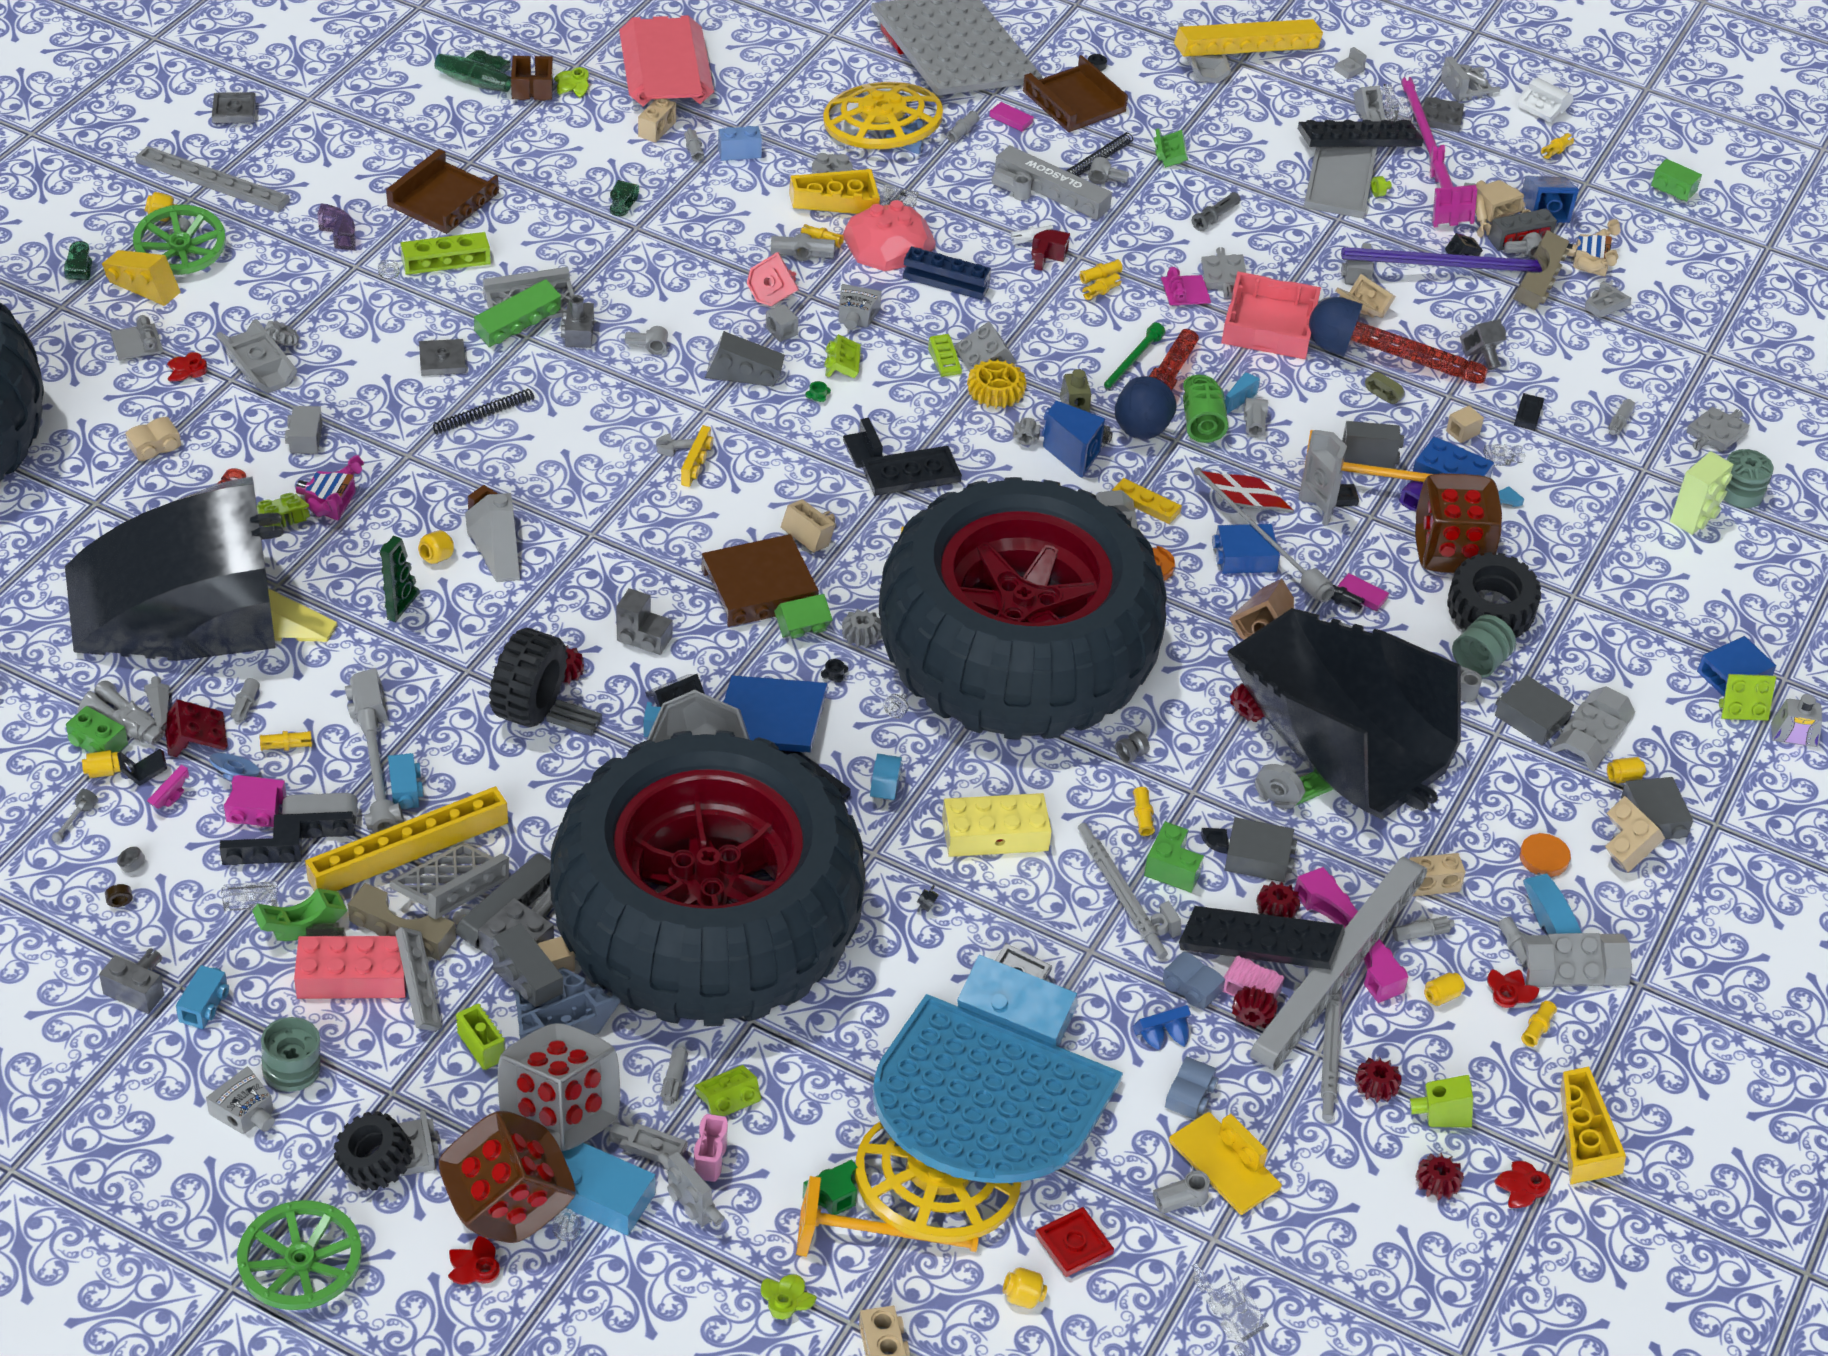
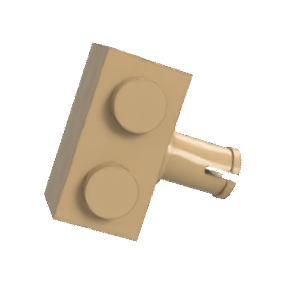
M801 499L787 505L780 528L791 534L793 538L802 543L808 550L816 552L829 546L836 526L835 516L833 513L830 514V511L822 514L805 500Z

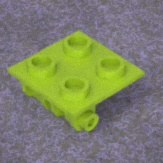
M294 493L282 494L276 500H262L257 505L258 514L279 513L283 527H286L284 514H286L289 525H293V522L296 524L306 521V518L310 517L309 510L307 509L309 504ZM278 523V524H275V525L273 524V525H270V526H281V524Z
M1728 674L1725 697L1719 699V708H1723L1721 719L1769 721L1776 676Z

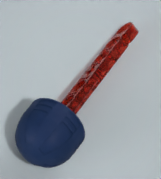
M1332 297L1320 302L1310 315L1309 328L1312 339L1319 347L1336 355L1344 357L1351 340L1446 374L1462 377V379L1472 383L1481 384L1486 379L1488 369L1480 363L1471 360L1467 361L1463 357L1357 321L1362 309V303L1343 297Z
M1183 329L1158 368L1155 367L1149 377L1141 376L1130 380L1119 394L1115 404V418L1127 435L1133 438L1151 439L1160 435L1170 424L1177 408L1176 399L1172 392L1178 382L1176 377L1199 340V336L1193 330Z

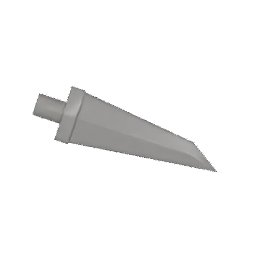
M154 676L151 678V684L144 686V692L147 695L157 728L160 730L167 723L170 686L161 684V678Z

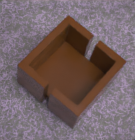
M512 56V99L530 100V97H534V100H552L553 56H535V75H531V56Z

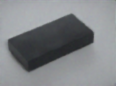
M1523 393L1514 426L1535 431L1544 398Z

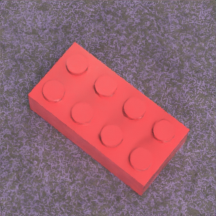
M396 936L298 937L294 975L297 999L406 998L407 985Z

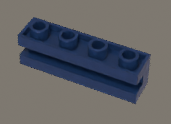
M912 246L904 258L906 268L903 271V279L983 300L989 289L991 268L981 264L967 262Z

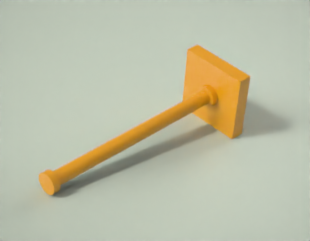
M1310 430L1308 448L1310 444L1311 434L1314 430ZM1344 462L1341 471L1424 482L1427 476L1433 475Z
M809 1177L801 1206L796 1255L807 1257L815 1226L818 1227L819 1224L928 1241L902 1233L887 1223L821 1213V1209H818L821 1178ZM979 1237L962 1242L934 1243L970 1248L971 1252H976Z

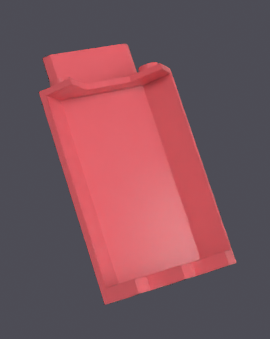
M684 15L680 16V18L656 16L653 19L633 17L619 29L629 96L643 107L652 99L691 97L701 104L714 93L703 30L690 16Z

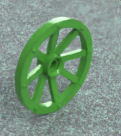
M171 205L157 209L138 223L133 234L135 252L146 253L144 250H168L162 254L166 256L167 260L175 255L180 257L182 264H169L173 275L190 274L205 269L221 256L226 244L225 230L218 217L206 209L192 205ZM178 215L196 217L186 232L180 230ZM171 217L174 233L169 235L154 225V223ZM204 220L215 229L192 238ZM149 230L167 243L142 242V238L145 232ZM217 238L212 250L195 246ZM193 253L204 257L188 263L187 254Z
M309 1200L287 1202L265 1211L248 1226L240 1240L237 1251L238 1271L246 1289L264 1304L285 1310L309 1309L336 1298L352 1283L359 1270L362 1258L360 1236L351 1219L334 1206ZM305 1214L322 1217L307 1243L300 1240L295 1215ZM286 1218L292 1244L286 1247L263 1232V1230L274 1222ZM331 1221L338 1225L348 1237L314 1251ZM255 1240L284 1257V1259L248 1262L249 1252ZM351 1248L350 1258L344 1270L316 1262ZM286 1269L268 1288L263 1287L251 1273ZM312 1271L335 1278L336 1280L327 1287L313 1293L308 1273ZM295 1275L300 1276L304 1295L290 1296L278 1294Z

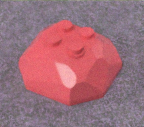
M894 200L891 204L883 206L874 204L871 208L852 216L843 232L844 241L857 263L882 271L906 267L904 265V258L911 246L932 252L936 245L926 220L912 207L904 206L899 200Z

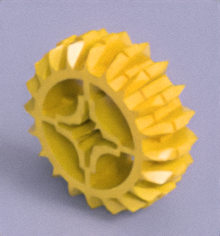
M989 359L988 362L981 361L979 365H974L967 379L969 395L972 396L973 400H978L979 405L986 404L987 408L994 406L995 409L999 406L1005 409L1006 405L1013 407L1014 403H1019L1025 394L1027 384L1025 373L1021 372L1020 367H1015L1014 363L1008 364L1007 360L1001 362L998 359L996 361Z

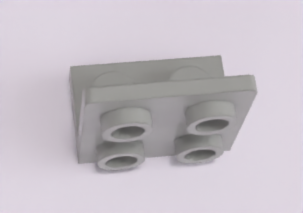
M990 321L954 346L969 372L974 368V365H979L981 361L988 362L989 359L993 361L998 358L1001 362L1007 360L1008 364H1015L1017 362Z

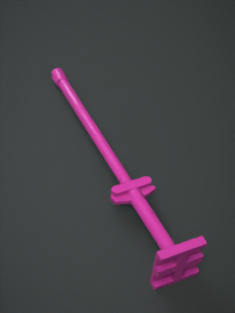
M1404 77L1401 80V84L1407 94L1431 158L1430 177H1435V181L1439 182L1441 187L1435 188L1432 224L1434 227L1445 223L1455 226L1458 225V222L1467 221L1470 224H1474L1477 187L1476 185L1453 186L1444 162L1445 145L1437 147L1416 93L1414 82L1411 77H1409L1408 81Z

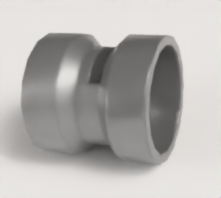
M1135 731L1128 736V739L1123 738L1117 741L1115 749L1123 762L1130 763L1137 756H1143L1148 753L1150 745L1142 732Z

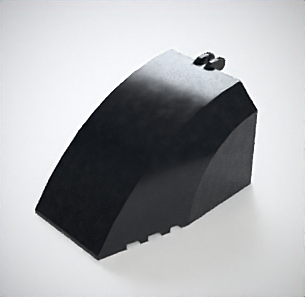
M253 476L216 484L144 512L100 536L83 548L66 564L65 575L73 651L75 653L105 655L106 652L120 653L123 657H130V654L145 655L147 659H155L158 656L167 657L171 661H180L276 648L261 540L282 536L283 528L281 526H270L280 523L282 519L279 513L258 514Z
M1291 608L1227 651V655L1245 688L1276 732L1311 770L1349 802L1380 819H1384L1404 803L1419 811H1424L1428 808V802L1432 804L1438 800L1437 792L1428 786L1446 773L1461 743L1460 664L1385 631L1374 629L1373 633L1364 631V626L1354 624L1352 628L1342 626L1341 620L1334 618L1331 620V623L1319 619L1318 614Z

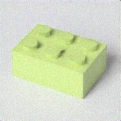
M1710 451L1686 471L1670 522L1691 535L1699 529H1704L1708 521L1712 518L1715 519L1721 511L1719 506L1727 494L1725 488L1732 479L1731 471L1734 464Z

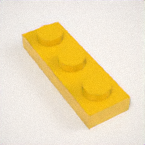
M702 425L681 468L682 486L690 487L693 479L698 478L700 465H704L706 461L707 450L712 449L714 437L711 436V427Z
M1123 478L1112 489V491L1122 490L1133 499L1134 508L1169 525L1181 512L1182 505L1126 478Z

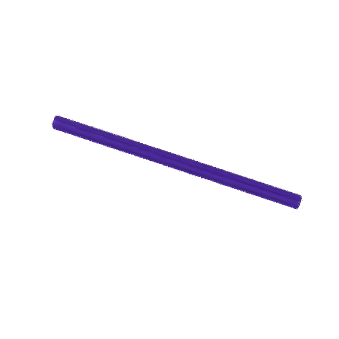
M1343 247L1341 251L1343 260L1542 272L1540 263L1537 260L1350 247Z

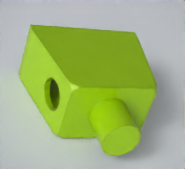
M1469 1075L1427 1082L1425 1084V1097L1409 1098L1411 1115L1426 1113L1430 1127H1472L1473 1093Z

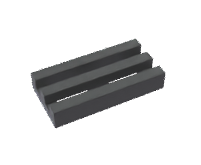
M557 699L555 706L551 708V713L548 712L546 715L547 722L592 736L602 720V714Z

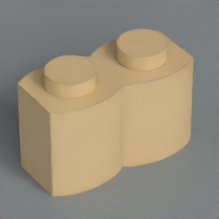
M169 417L157 418L147 425H138L125 432L127 444L138 461L154 458L159 453L171 452L181 446L180 434Z

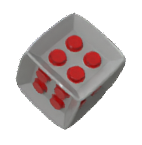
M555 1023L539 1028L512 1044L500 1056L498 1063L500 1111L512 1112L540 1123L554 1136L561 1151L579 1146L607 1128L618 1115L620 1107V1073L615 1048L605 1040L570 1025Z

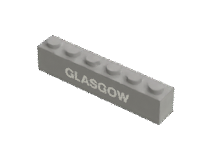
M1011 145L996 156L995 170L1001 168L1014 174H1029L1031 176L1032 191L1095 220H1098L1110 209L1112 192Z

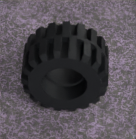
M375 1111L373 1115L370 1112L364 1113L361 1118L359 1116L353 1118V1122L351 1124L347 1123L343 1127L345 1130L339 1132L337 1136L339 1141L334 1143L336 1151L334 1158L338 1166L354 1185L364 1190L370 1188L372 1191L378 1190L379 1186L386 1188L391 1181L395 1183L399 1180L398 1176L407 1171L406 1165L410 1164L412 1160L410 1157L413 1154V1147L410 1145L412 1142L396 1120L389 1114L385 1113L383 1115L379 1111ZM380 1145V1147L378 1148V1150H377L376 1152H374V1153L371 1154L370 1156H367V1154H368L373 1148H375V1147H377V1146Z

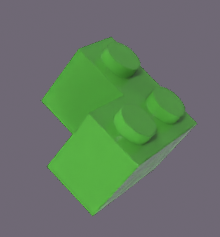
M1166 821L1164 822L1147 856L1144 876L1192 893L1201 874L1204 856L1185 849L1188 829Z

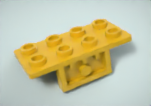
M1207 1112L1169 1137V1143L1196 1170L1207 1174L1210 1185L1240 1215L1245 1214L1281 1189L1282 1184L1264 1167L1268 1150L1231 1113L1222 1119L1221 1124L1210 1112Z

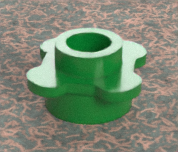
M815 381L810 384L809 391L805 393V396L809 399L812 398L814 401L824 402L826 401L827 394L831 393V389L824 382Z

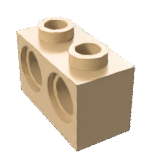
M666 98L655 99L638 116V137L656 143L676 123V102Z
M1459 853L1409 858L1427 868L1426 877L1413 896L1460 892L1466 871Z
M894 1305L860 1310L859 1330L865 1356H910L908 1342H903L901 1334H904L902 1316L897 1317Z

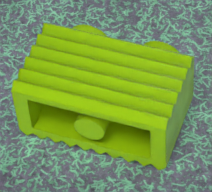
M475 1004L456 1014L457 1033L482 1069L487 1070L497 1065L501 1054L506 1050L505 1038L500 1034V1030H497V1026H494L492 1019H489V1015H486L484 1008H481V1004Z

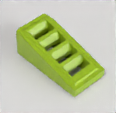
M943 334L929 337L928 350L940 376L962 374L950 335Z

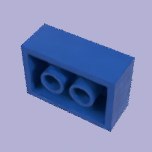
M1434 436L1415 460L1413 472L1427 474H1470L1491 478L1495 462Z

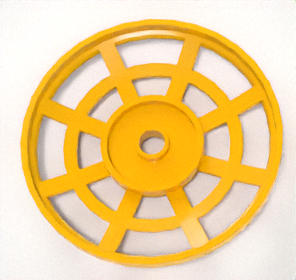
M874 82L850 88L835 96L825 107L823 120L826 131L833 138L846 145L864 149H892L916 143L937 130L942 123L943 106L940 99L934 93L923 87L903 82ZM884 88H886V89H891L890 91H880V90H876V89H884ZM902 90L913 96H902L898 93ZM866 91L869 93L864 97H855ZM918 101L917 110L907 107L906 102ZM924 101L934 102L937 105L934 117L923 113L925 108ZM842 103L841 115L830 120L829 112L832 107ZM848 103H858L857 108L847 111ZM906 113L911 114L908 118L898 121ZM859 114L864 119V122L858 121L851 116ZM918 118L928 122L921 129L906 135L901 128ZM845 120L860 129L857 135L854 136L841 131L835 125ZM888 122H889V124H872V123H888ZM893 129L896 135L893 138H864L868 130L881 131Z
M880 1121L866 1133L858 1147L855 1160L858 1168L855 1171V1180L865 1203L885 1223L915 1238L932 1242L952 1243L982 1237L1002 1225L1012 1214L1018 1202L1022 1182H1014L1013 1186L1008 1183L984 1182L986 1183L984 1188L975 1196L970 1197L965 1188L971 1180L955 1178L926 1166L900 1146H894L896 1142L891 1137L886 1144H870L871 1138L884 1128ZM865 1153L882 1154V1170L886 1180L873 1188L869 1184L865 1172ZM890 1156L907 1158L906 1170L895 1175L891 1167ZM911 1180L917 1187L925 1191L923 1198L911 1193L902 1184ZM994 1188L1009 1195L1007 1202L998 1212L990 1218L982 1220L976 1206L986 1200ZM893 1189L904 1200L920 1207L916 1221L906 1219L894 1212L881 1201L879 1196ZM956 1194L960 1201L940 1203L934 1202L936 1195ZM965 1210L972 1224L966 1227L940 1228L928 1226L927 1222L931 1211L952 1213Z

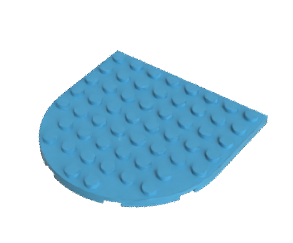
M926 994L878 1064L873 1084V1102L878 1118L886 1132L903 1150L926 1166L955 1178L978 1182H1024L1040 1178L1062 1168L1079 1153L1119 1086L1123 1072Z

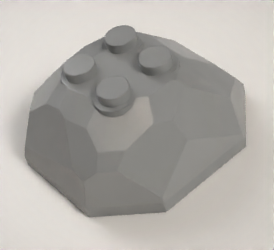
M693 690L662 704L647 740L657 743L671 739L673 733L691 731L692 735H716V730L734 732L735 737L749 740L750 737L740 709Z

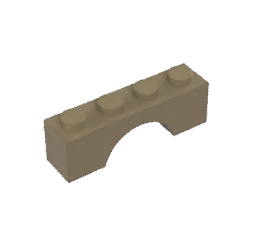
M1549 230L1546 231L1533 255L1540 263L1542 272H1527L1513 297L1514 300L1536 310L1539 303H1545L1549 295L1546 290L1552 288L1556 280L1553 276H1557L1562 268L1560 261L1564 262L1569 253V250L1566 249L1570 242L1569 240Z
M364 883L347 904L349 921L358 927L367 928L379 936H396L395 931L401 927L421 931L426 957H432L440 961L456 940L455 922L442 916L438 919L428 915L419 919L400 918L389 910L388 893L367 883Z

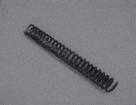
M1125 132L1066 171H1071L1072 174L1079 177L1091 168L1095 158L1103 157L1107 159L1133 142V136Z
M527 388L522 390V392L519 391L514 393V395L506 396V398H499L498 401H491L486 403V405L483 404L478 406V408L475 407L470 409V411L462 412V414H455L454 417H447L446 420H439L433 424L434 433L438 435L439 431L442 434V430L446 432V428L450 431V426L454 430L459 425L462 427L467 422L470 424L475 419L478 421L483 416L486 418L491 413L494 415L495 412L498 413L499 410L502 412L507 407L510 409L515 404L518 406L519 403L522 405L527 400L530 402L531 399H535L534 394Z

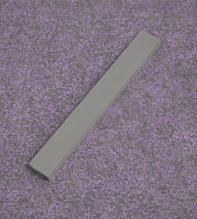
M149 146L144 148L135 157L138 164L277 213L290 202L289 195Z

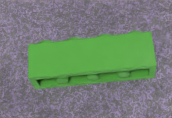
M545 279L474 316V331L488 347L500 344L506 338L519 334L523 329L535 325L542 319L554 315L561 310V295Z

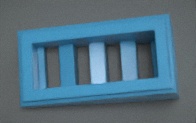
M1247 372L1240 377L1225 397L1227 414L1244 404L1246 397L1253 398L1258 393L1260 383L1258 377Z

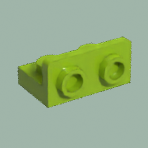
M839 334L833 341L830 340L825 349L827 353L824 367H826L825 376L830 377L837 370L855 379L859 373L861 344Z
M744 1065L694 1085L696 1095L708 1105L711 1115L727 1116L761 1101L757 1077Z

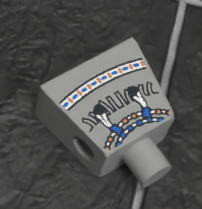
M842 284L838 321L844 323V326L849 330H854L857 326L869 327L881 308L882 291Z
M248 1066L206 1097L209 1114L241 1134L247 1133L255 1126L266 1132L275 1123V1119L270 1115L273 1112L272 1097Z

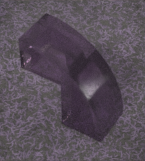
M321 203L317 213L319 231L333 232L335 249L356 251L355 224L351 216L338 207Z

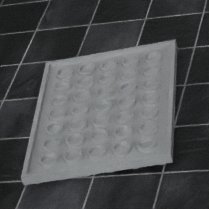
M981 0L880 1L871 5V11L936 95L1019 86L1024 83V75L1032 73L1038 80L1042 79L1039 71Z

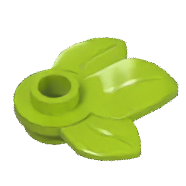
M577 67L571 71L558 73L554 77V81L558 82V95L573 90L576 96L581 98L589 89L587 82L589 78L588 70L583 67Z
M796 1274L786 1275L780 1282L766 1278L761 1283V1296L768 1301L770 1313L777 1319H788L796 1310H808L813 1307L817 1296L804 1292L805 1281Z

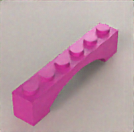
M1324 867L1297 877L1294 891L1299 892V900L1306 910L1313 909L1336 924H1343L1345 929L1358 911L1351 903L1349 896L1343 893L1337 885L1335 878L1329 875ZM1378 939L1364 957L1367 968L1364 986L1377 1003L1404 993L1409 976L1406 969L1400 966L1393 957L1391 950L1385 947L1382 941Z

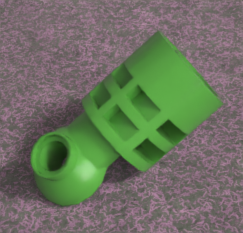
M1198 374L1187 377L1183 383L1185 391L1183 404L1187 434L1190 438L1202 443H1210L1221 439L1228 430L1223 389L1209 376Z

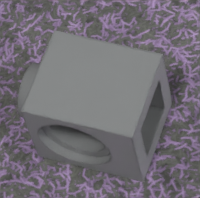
M785 304L766 311V329L779 342L798 335V317Z

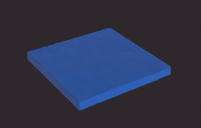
M731 675L724 703L740 709L750 740L754 741V739L760 737L774 742L779 750L811 753L828 684L825 682Z

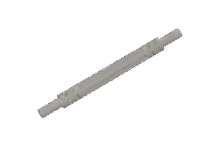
M1081 823L1078 826V830L1086 841L1087 849L1143 939L1150 943L1159 959L1165 958L1168 953L1157 937L1158 932L1101 841L1094 837L1086 823Z
M1342 988L1326 1006L1321 1083V1098L1323 1099L1322 1119L1325 1121L1333 1120L1334 1100L1337 1098Z

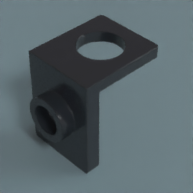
M158 749L137 763H134L122 752L117 753L121 772L139 786L167 770L164 751Z

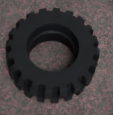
M1492 552L1484 553L1483 556L1480 554L1472 556L1471 560L1468 558L1461 563V566L1457 567L1452 578L1447 599L1450 616L1452 619H1455V623L1460 628L1463 627L1465 630L1479 616H1496L1512 629L1515 638H1517L1523 632L1528 631L1534 622L1542 594L1540 582L1536 580L1537 576L1532 570H1528V565L1524 562H1518V559L1513 556L1509 558L1503 553L1493 555ZM1482 590L1496 591L1505 595L1511 602L1504 604L1492 603L1483 599L1477 592Z
M532 628L520 629L510 637V641L505 644L504 650L498 658L490 684L489 698L491 701L489 703L496 716L526 727H534L544 721L548 712L550 713L552 706L555 705L556 698L561 691L562 682H564V673L567 669V648L560 638Z

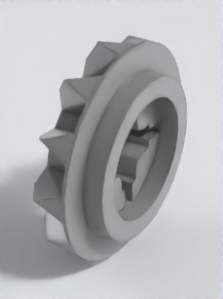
M268 321L265 326L266 333L277 343L287 346L298 343L300 337L296 330L291 329L290 326L278 321Z

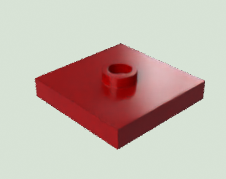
M1084 1207L1036 1229L1035 1236L1065 1277L1114 1253V1247Z

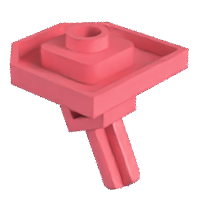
M779 252L750 268L747 285L755 300L759 303L774 306L799 290L795 282L796 272L788 270Z

